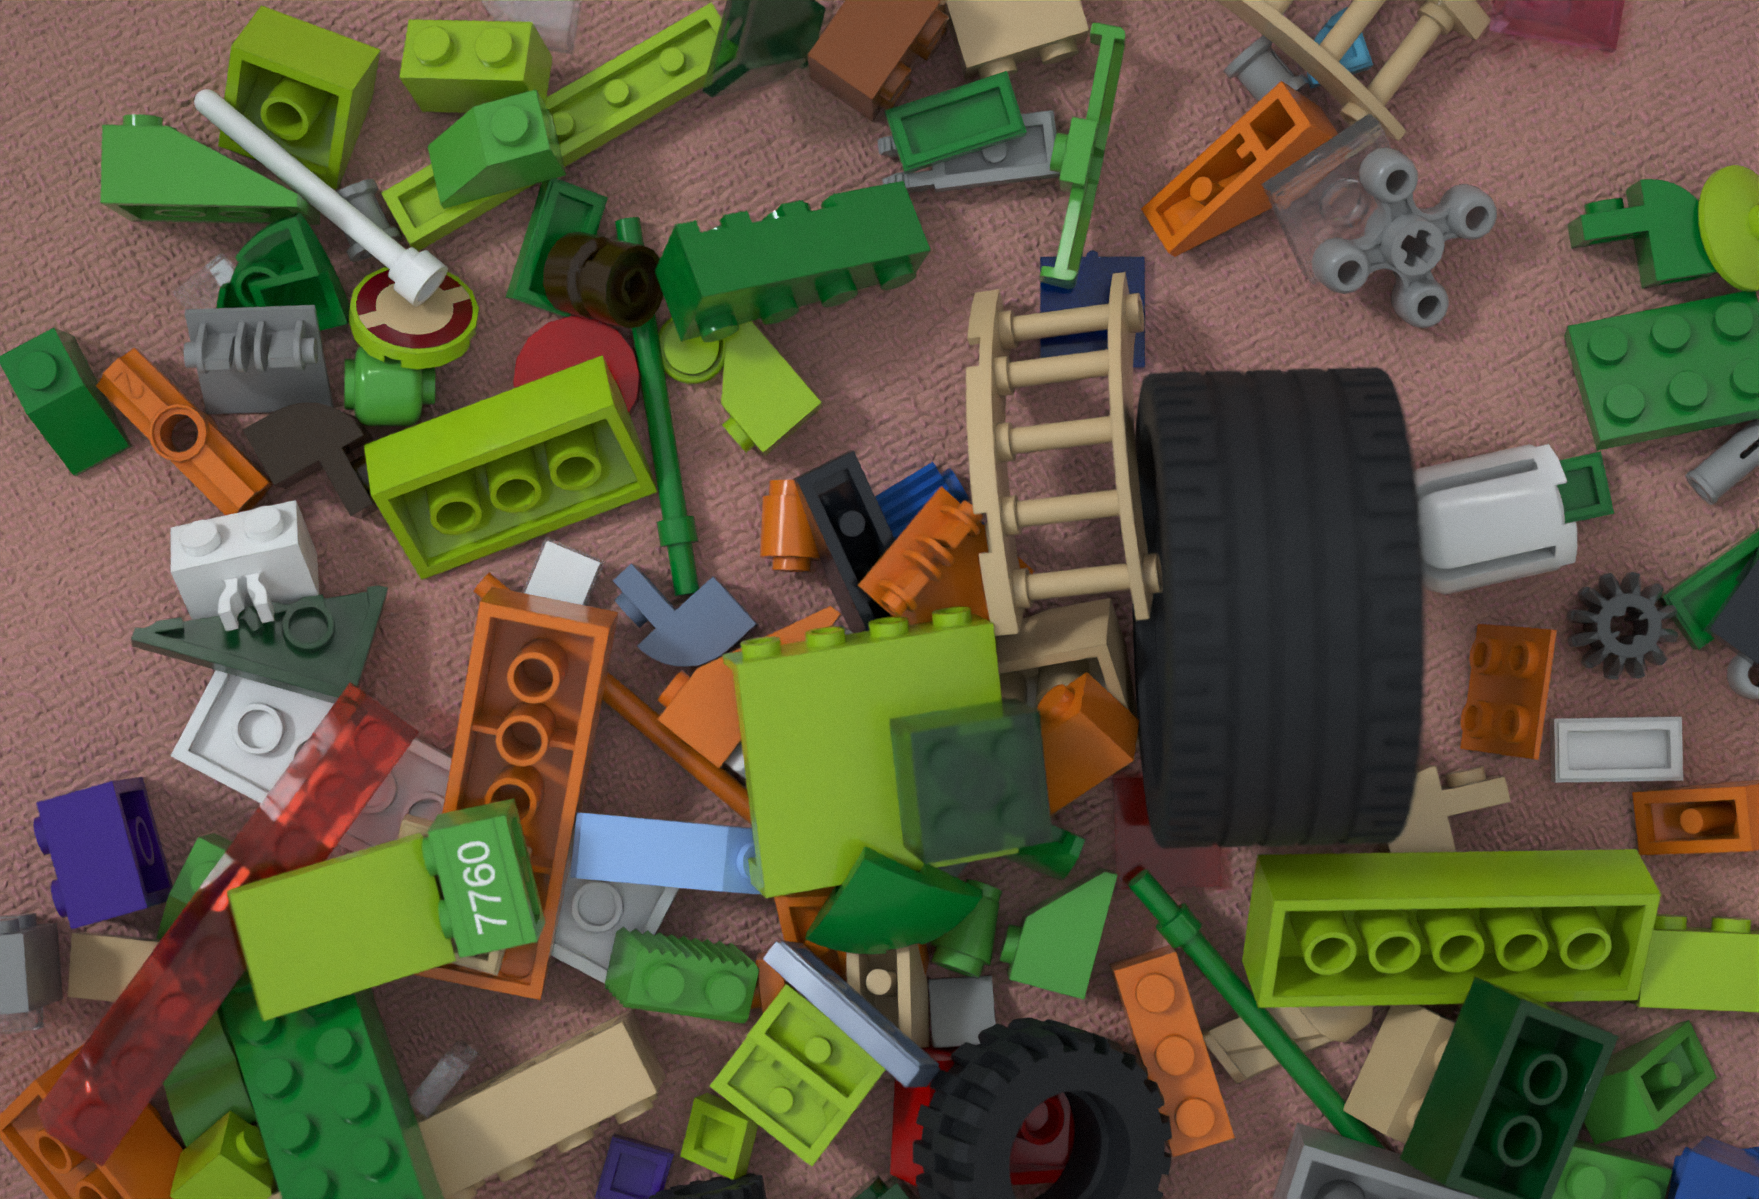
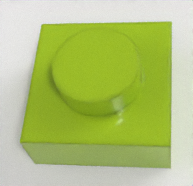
M708 1092L694 1097L680 1157L732 1180L740 1178L747 1174L758 1124L730 1102Z

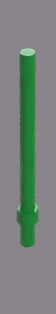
M629 217L615 221L618 240L644 246L639 217ZM654 314L652 319L641 327L632 328L663 519L657 522L660 547H667L674 594L677 597L694 594L699 589L692 543L698 542L695 518L694 516L687 515L657 321Z
M1148 869L1137 874L1129 882L1128 887L1158 920L1156 925L1158 932L1172 948L1181 947L1339 1134L1349 1139L1386 1149L1362 1121L1343 1111L1346 1101L1266 1008H1258L1253 992L1200 931L1202 922L1185 903L1178 905Z

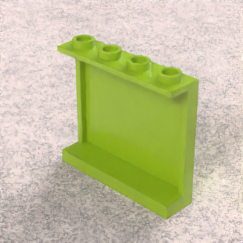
M948 607L933 611V621L909 625L907 617H885L870 621L869 631L845 634L843 627H823L806 631V641L781 645L780 638L760 637L741 642V651L723 654L724 664L733 670L756 856L748 858L751 884L765 898L842 885L865 846L915 871H920L925 862L938 868L1019 853L994 624L992 622L990 623V621L976 614L971 615L970 607Z

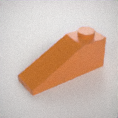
M1281 81L1145 204L1141 210L1167 252L1176 257L1301 194L1350 150L1321 107Z
M829 606L765 637L780 638L781 645L806 641V631L833 627L842 614L832 606ZM739 648V649H737V650H735V651H733V652H739V651H741V648ZM723 656L697 668L691 677L681 670L657 701L664 705L666 709L657 720L716 767H722L741 742L733 670L724 664Z

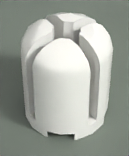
M1528 444L1419 468L1415 471L1422 541L1423 586L1426 590L1447 595L1555 571L1563 565L1575 563L1578 548L1576 522L1565 524L1563 503L1557 487L1559 484L1567 483L1559 459L1549 444L1537 447Z

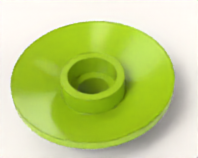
M1731 165L1720 168L1712 173L1702 188L1698 206L1700 235L1708 258L1719 275L1727 283L1739 290L1754 292L1759 290V175L1744 166Z

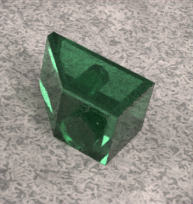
M727 0L702 91L713 98L774 84L797 67L800 69L806 68L809 65L807 55L820 38L819 34L826 8L815 0Z

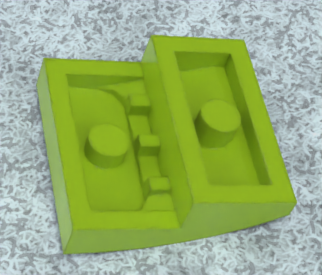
M787 983L746 1035L747 1038L714 1079L710 1087L812 1167L886 1069L806 997Z

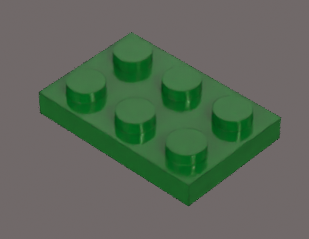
M1742 291L1567 326L1564 338L1597 451L1759 419V301L1755 291Z

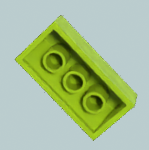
M603 355L364 445L371 497L421 580L657 492L653 475L630 413Z

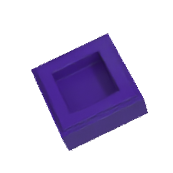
M614 1133L595 1198L649 1199L651 1195H656V1192L665 1188L675 1151Z

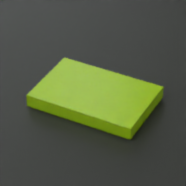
M421 833L226 890L257 1006L263 1021L456 961L451 939L445 938L440 925L438 914L440 896L435 877L429 875L425 866L422 852V839L424 836Z

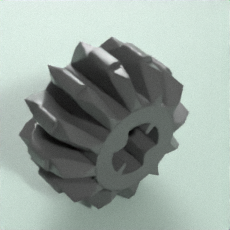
M1612 573L1599 576L1598 585L1600 593L1590 587H1582L1577 594L1580 600L1589 609L1587 611L1569 610L1567 612V620L1572 623L1583 624L1584 632L1572 634L1568 637V643L1571 647L1585 646L1587 644L1591 646L1583 655L1581 661L1585 668L1592 669L1604 660L1603 673L1606 679L1617 680L1624 667L1631 678L1639 679L1645 676L1646 666L1644 658L1654 665H1663L1666 662L1667 657L1664 651L1656 643L1658 641H1677L1678 633L1672 629L1662 628L1661 622L1663 619L1675 616L1677 610L1674 605L1655 607L1654 604L1663 592V587L1660 584H1650L1641 591L1639 573H1626L1621 585H1619L1618 580ZM1625 612H1627L1628 615L1624 618V621H1633L1632 635L1621 636L1617 640L1616 637L1620 632L1611 631L1612 617L1624 616Z

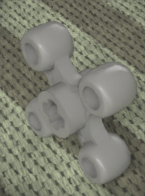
M1378 148L1364 158L1359 169V180L1364 190L1374 197L1378 207L1367 220L1365 235L1353 240L1336 237L1324 241L1314 252L1312 270L1320 283L1331 291L1341 294L1352 293L1361 288L1366 282L1368 275L1376 270H1392L1396 277V284L1391 293V304L1395 313L1413 327H1433L1443 319L1449 306L1448 295L1444 287L1434 279L1431 273V269L1436 266L1442 257L1444 242L1457 237L1468 240L1483 237L1489 233L1495 224L1497 208L1488 194L1478 187L1469 184L1453 186L1445 192L1440 203L1434 207L1426 209L1416 207L1413 201V192L1418 182V171L1413 161L1396 149Z

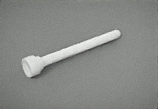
M204 89L196 94L194 105L203 116L389 268L388 277L395 282L394 290L409 303L417 307L436 291L445 278L448 267L427 250L419 252L414 247L406 250L216 92Z

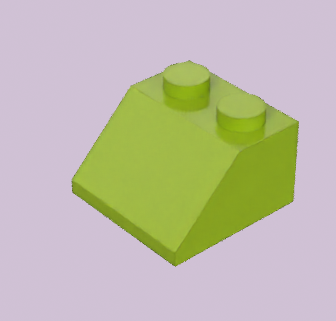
M261 5L231 45L224 100L328 186L337 190L343 179L372 102L381 49ZM220 130L219 147L257 160Z

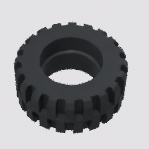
M1031 1017L1014 1019L1008 1027L995 1024L982 1030L978 1035L980 1044L977 1046L964 1042L951 1054L950 1058L955 1063L948 1072L940 1070L929 1085L930 1088L935 1090L929 1106L921 1104L916 1124L923 1126L922 1139L913 1141V1162L922 1166L924 1173L916 1176V1184L921 1199H1016L1011 1185L1009 1165L1012 1146L1018 1130L1027 1116L1038 1105L1048 1098L1063 1092L1069 1101L1074 1117L1075 1135L1072 1152L1064 1171L1057 1181L1043 1194L1034 1199H1162L1164 1193L1159 1191L1158 1187L1162 1174L1169 1175L1172 1155L1165 1152V1140L1172 1139L1169 1116L1158 1111L1160 1107L1164 1106V1097L1157 1082L1146 1079L1148 1077L1147 1067L1135 1055L1124 1052L1122 1045L1108 1038L1050 1019L1044 1022Z

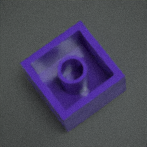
M143 777L110 781L36 802L40 816L35 817L33 822L35 837L44 855H51L57 879L51 882L53 902L58 914L62 918L68 917L71 929L167 902L173 884Z

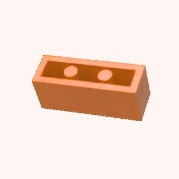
M1170 945L1110 963L1111 973L1138 1058L1147 1067L1148 1077L1146 1079L1157 1082L1164 1097V1106L1160 1107L1158 1111L1169 1116L1172 1139L1165 1140V1143L1172 1157L1235 1138L1176 951Z

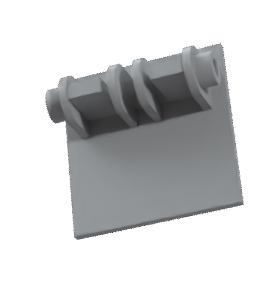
M315 305L185 310L191 342H185L184 362L186 368H197L206 414L275 412L285 406L304 402L320 403L333 407Z

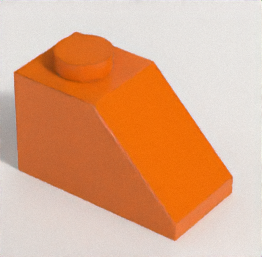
M1088 672L1067 686L1060 684L1053 687L1038 704V717L1032 752L1030 815L1043 821L1134 761L1139 719Z
M1759 780L1729 781L1632 792L1639 855L1759 850Z

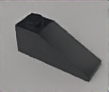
M850 450L794 478V482L831 591L850 631L858 633L869 631V622L872 620L892 617L857 585L893 544L895 539L855 452Z

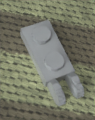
M1054 111L1021 114L1027 131L1026 136L933 165L930 171L914 172L905 175L904 172L895 173L882 179L883 184L904 181L908 193L922 192L933 188L935 193L1060 177V172L1050 171L1051 156L1057 134ZM892 136L877 140L880 155L899 157Z

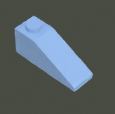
M576 812L571 878L762 895L751 884L748 858L756 857L752 827Z

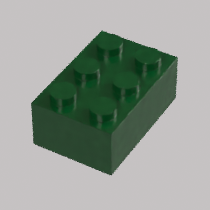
M1475 976L1399 1159L1444 1186L1482 1199H1552L1619 1036L1572 1013Z

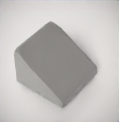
M992 975L980 976L979 979L972 977L928 979L933 1047L961 1046L964 1042L974 1045L980 1044L978 1039L979 1033L996 1024Z

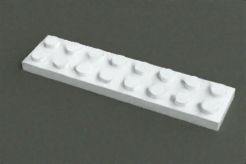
M215 670L171 754V757L352 852L396 840L402 819L406 814L434 821L438 814H442L452 761L451 755L355 705L352 708H348ZM570 863L551 956L605 984L616 931L624 926L629 932L636 928L641 934L648 930L653 935H656L680 888L571 878Z

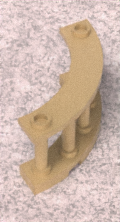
M1215 0L1264 35L1318 81L1344 107L1340 111V116L1352 128L1366 136H1370L1375 130L1397 141L1402 138L1406 130L1385 108V105L1440 34L1448 35L1453 30L1477 40L1491 22L1490 17L1476 0H1414L1420 6L1417 11L1420 19L1366 88L1339 61L1386 0H1353L1320 45L1283 16L1294 0Z
M1125 272L1112 275L1109 304L1015 316L1013 310L1004 311L1000 289L975 292L968 326L969 345L980 344L979 366L966 367L967 442L973 513H987L988 523H985L988 553H980L979 559L990 623L994 624L995 636L1019 634L1024 608L1032 607L1033 600L1131 589L1136 620H1144L1150 618L1153 593H1161L1163 590L1162 568L1158 553L1148 554L1135 442L1133 355L1136 332H1144V311L1140 294H1129ZM1108 330V350L1011 362L1009 358L1011 349L1018 348L1019 341ZM1109 376L1110 416L1013 428L1011 422H1006V396L1013 395L1014 388ZM1113 443L1117 489L1019 501L1017 495L1010 496L1007 462L1015 461L1016 454ZM1120 516L1126 563L1030 574L1028 568H1019L1015 535L1022 533V527Z

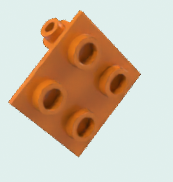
M940 486L857 586L892 617H907L909 625L933 621V611L948 607H970L971 615L976 614L990 621L979 559L980 553H988L985 525L980 522L984 516L982 513L974 514L972 504L965 500L962 503L958 502L948 491ZM1018 557L1019 568H1028L1030 574H1033L1034 570Z
M1477 624L1476 639L1472 644L1469 656L1471 674L1467 702L1461 713L1462 738L1460 749L1539 760L1557 630Z

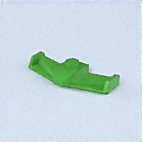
M1092 23L1090 30V42L1100 46L1086 119L1072 117L1069 134L1057 132L1050 162V171L1060 172V190L1071 194L1055 266H1042L1040 281L1066 289H1072L1077 284L1125 51V30L1121 27L1101 23Z

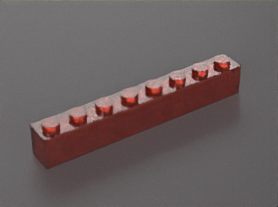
M352 682L348 684L38 1106L37 1112L46 1133L101 1167L104 1165L247 969L226 890L326 861L419 733L417 729Z

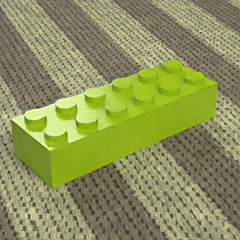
M1637 849L1257 855L1242 963L1258 1008L1464 1004L1475 976L1541 1002L1638 1000L1661 893Z

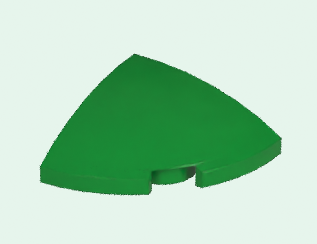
M300 212L285 216L257 232L235 256L239 263L233 272L230 282L224 283L220 287L216 308L315 305L320 331L349 323L350 303L319 239Z
M865 846L842 885L834 886L806 932L805 940L826 948L854 954H885L888 950L904 948L918 943L923 945L944 935L962 922L982 899L983 890L926 862L920 871L917 872Z

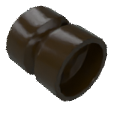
M579 231L568 233L557 240L548 253L544 266L543 285L547 299L555 309L588 319H597L604 323L629 329L641 327L652 319L660 307L663 293L655 274L660 258L654 250L646 246L621 240H611L603 236Z

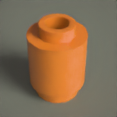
M770 480L769 495L762 496L760 558L773 559L772 571L810 572L811 561L821 560L794 480Z

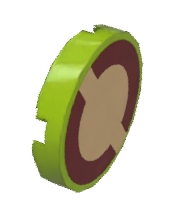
M386 266L366 275L353 290L349 310V325L354 340L370 356L382 362H385V356L391 359L401 360L400 367L418 370L443 366L461 357L470 347L473 336L476 335L479 307L473 291L458 276L449 272L446 273L445 278L436 291L417 307H414L394 290L395 282L388 277L390 269Z

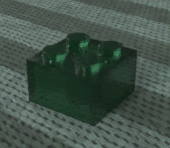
M1013 698L889 719L903 847L924 864L1053 842L1040 712Z

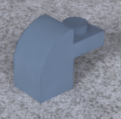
M631 563L613 580L622 591L614 600L639 628L648 620L656 628L637 647L649 657L664 664L694 667L710 663L731 651L759 625L715 577L709 579L678 609L667 600L637 565Z

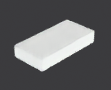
M1682 717L1550 718L1551 782L1683 781Z

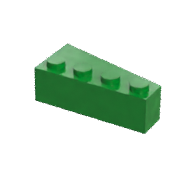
M904 181L833 194L821 203V209L813 211L810 204L804 202V200L784 203L775 211L765 216L762 221L752 222L748 211L726 214L720 219L721 225L705 232H700L696 220L675 224L655 269V274L681 342L699 336L702 337L703 342H714L734 334L739 330L740 324L761 319L765 325L775 324L797 314L799 307L821 301L823 307H833L851 300L858 294V290L879 284L882 290H890L903 286L916 278V272L931 249Z

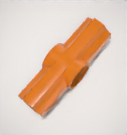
M132 348L125 355L118 357L103 372L96 387L150 440L157 454L166 460H170L224 515L252 510L266 496L273 483L218 429L213 418L199 410L138 348ZM191 418L197 425V441L189 450L179 452L172 443V431L178 422Z

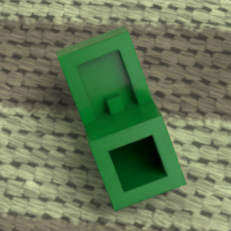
M1658 179L1639 180L1626 189L1628 208H1624L1623 198L1588 203L1584 205L1585 214L1580 215L1567 224L1571 249L1634 239L1642 289L1701 280L1718 273L1708 258L1700 235L1698 221L1699 201L1684 188L1668 181Z

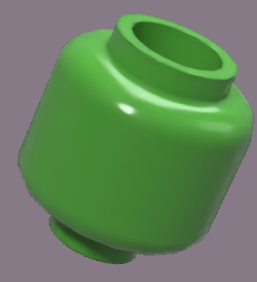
M359 346L355 352L354 359H345L344 410H354L358 422L365 426H413L421 417L422 404L435 405V367L418 370L400 367L401 360L385 356V362H382L370 356Z

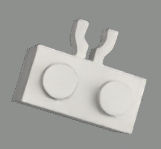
M296 500L270 506H261L248 511L207 520H198L170 528L171 574L192 620L220 616L225 630L230 631L239 629L238 615L247 606L254 605L261 622L266 623L275 621L272 602L291 604L303 597L319 595L317 551Z

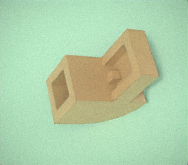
M1424 764L1418 766L1414 798L1405 829L1393 842L1379 843L1381 853L1456 852L1448 816L1511 802L1505 776H1486L1484 766H1478L1446 774L1448 785L1441 787L1435 765Z

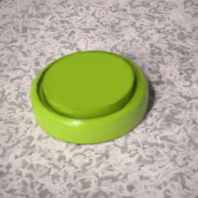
M672 317L663 324L658 333L664 371L671 378L684 384L694 385L707 382L720 373L724 367L726 338L714 342H703L702 337L699 336L681 342Z

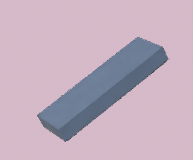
M776 941L763 957L766 963L905 1087H927L940 1071L939 1064L803 943Z

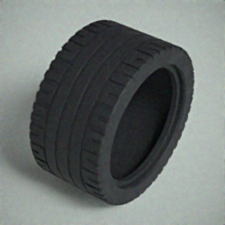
M1378 367L1329 368L1326 371L1320 368L1288 369L1285 373L1279 369L1248 370L1244 374L1238 370L1207 371L1204 375L1198 371L1150 373L1144 378L1140 389L1135 442L1148 554L1158 553L1162 568L1163 590L1161 593H1153L1149 619L1136 620L1133 600L1132 616L1141 766L1147 812L1155 843L1163 849L1207 848L1214 846V843L1221 848L1251 847L1255 843L1259 846H1292L1296 842L1300 845H1333L1337 842L1340 844L1393 842L1402 834L1407 824L1418 774L1423 723L1422 708L1424 706L1425 605L1421 528L1419 524L1418 496L1416 495L1413 457L1402 403H1400V397L1392 378H1390L1387 372Z

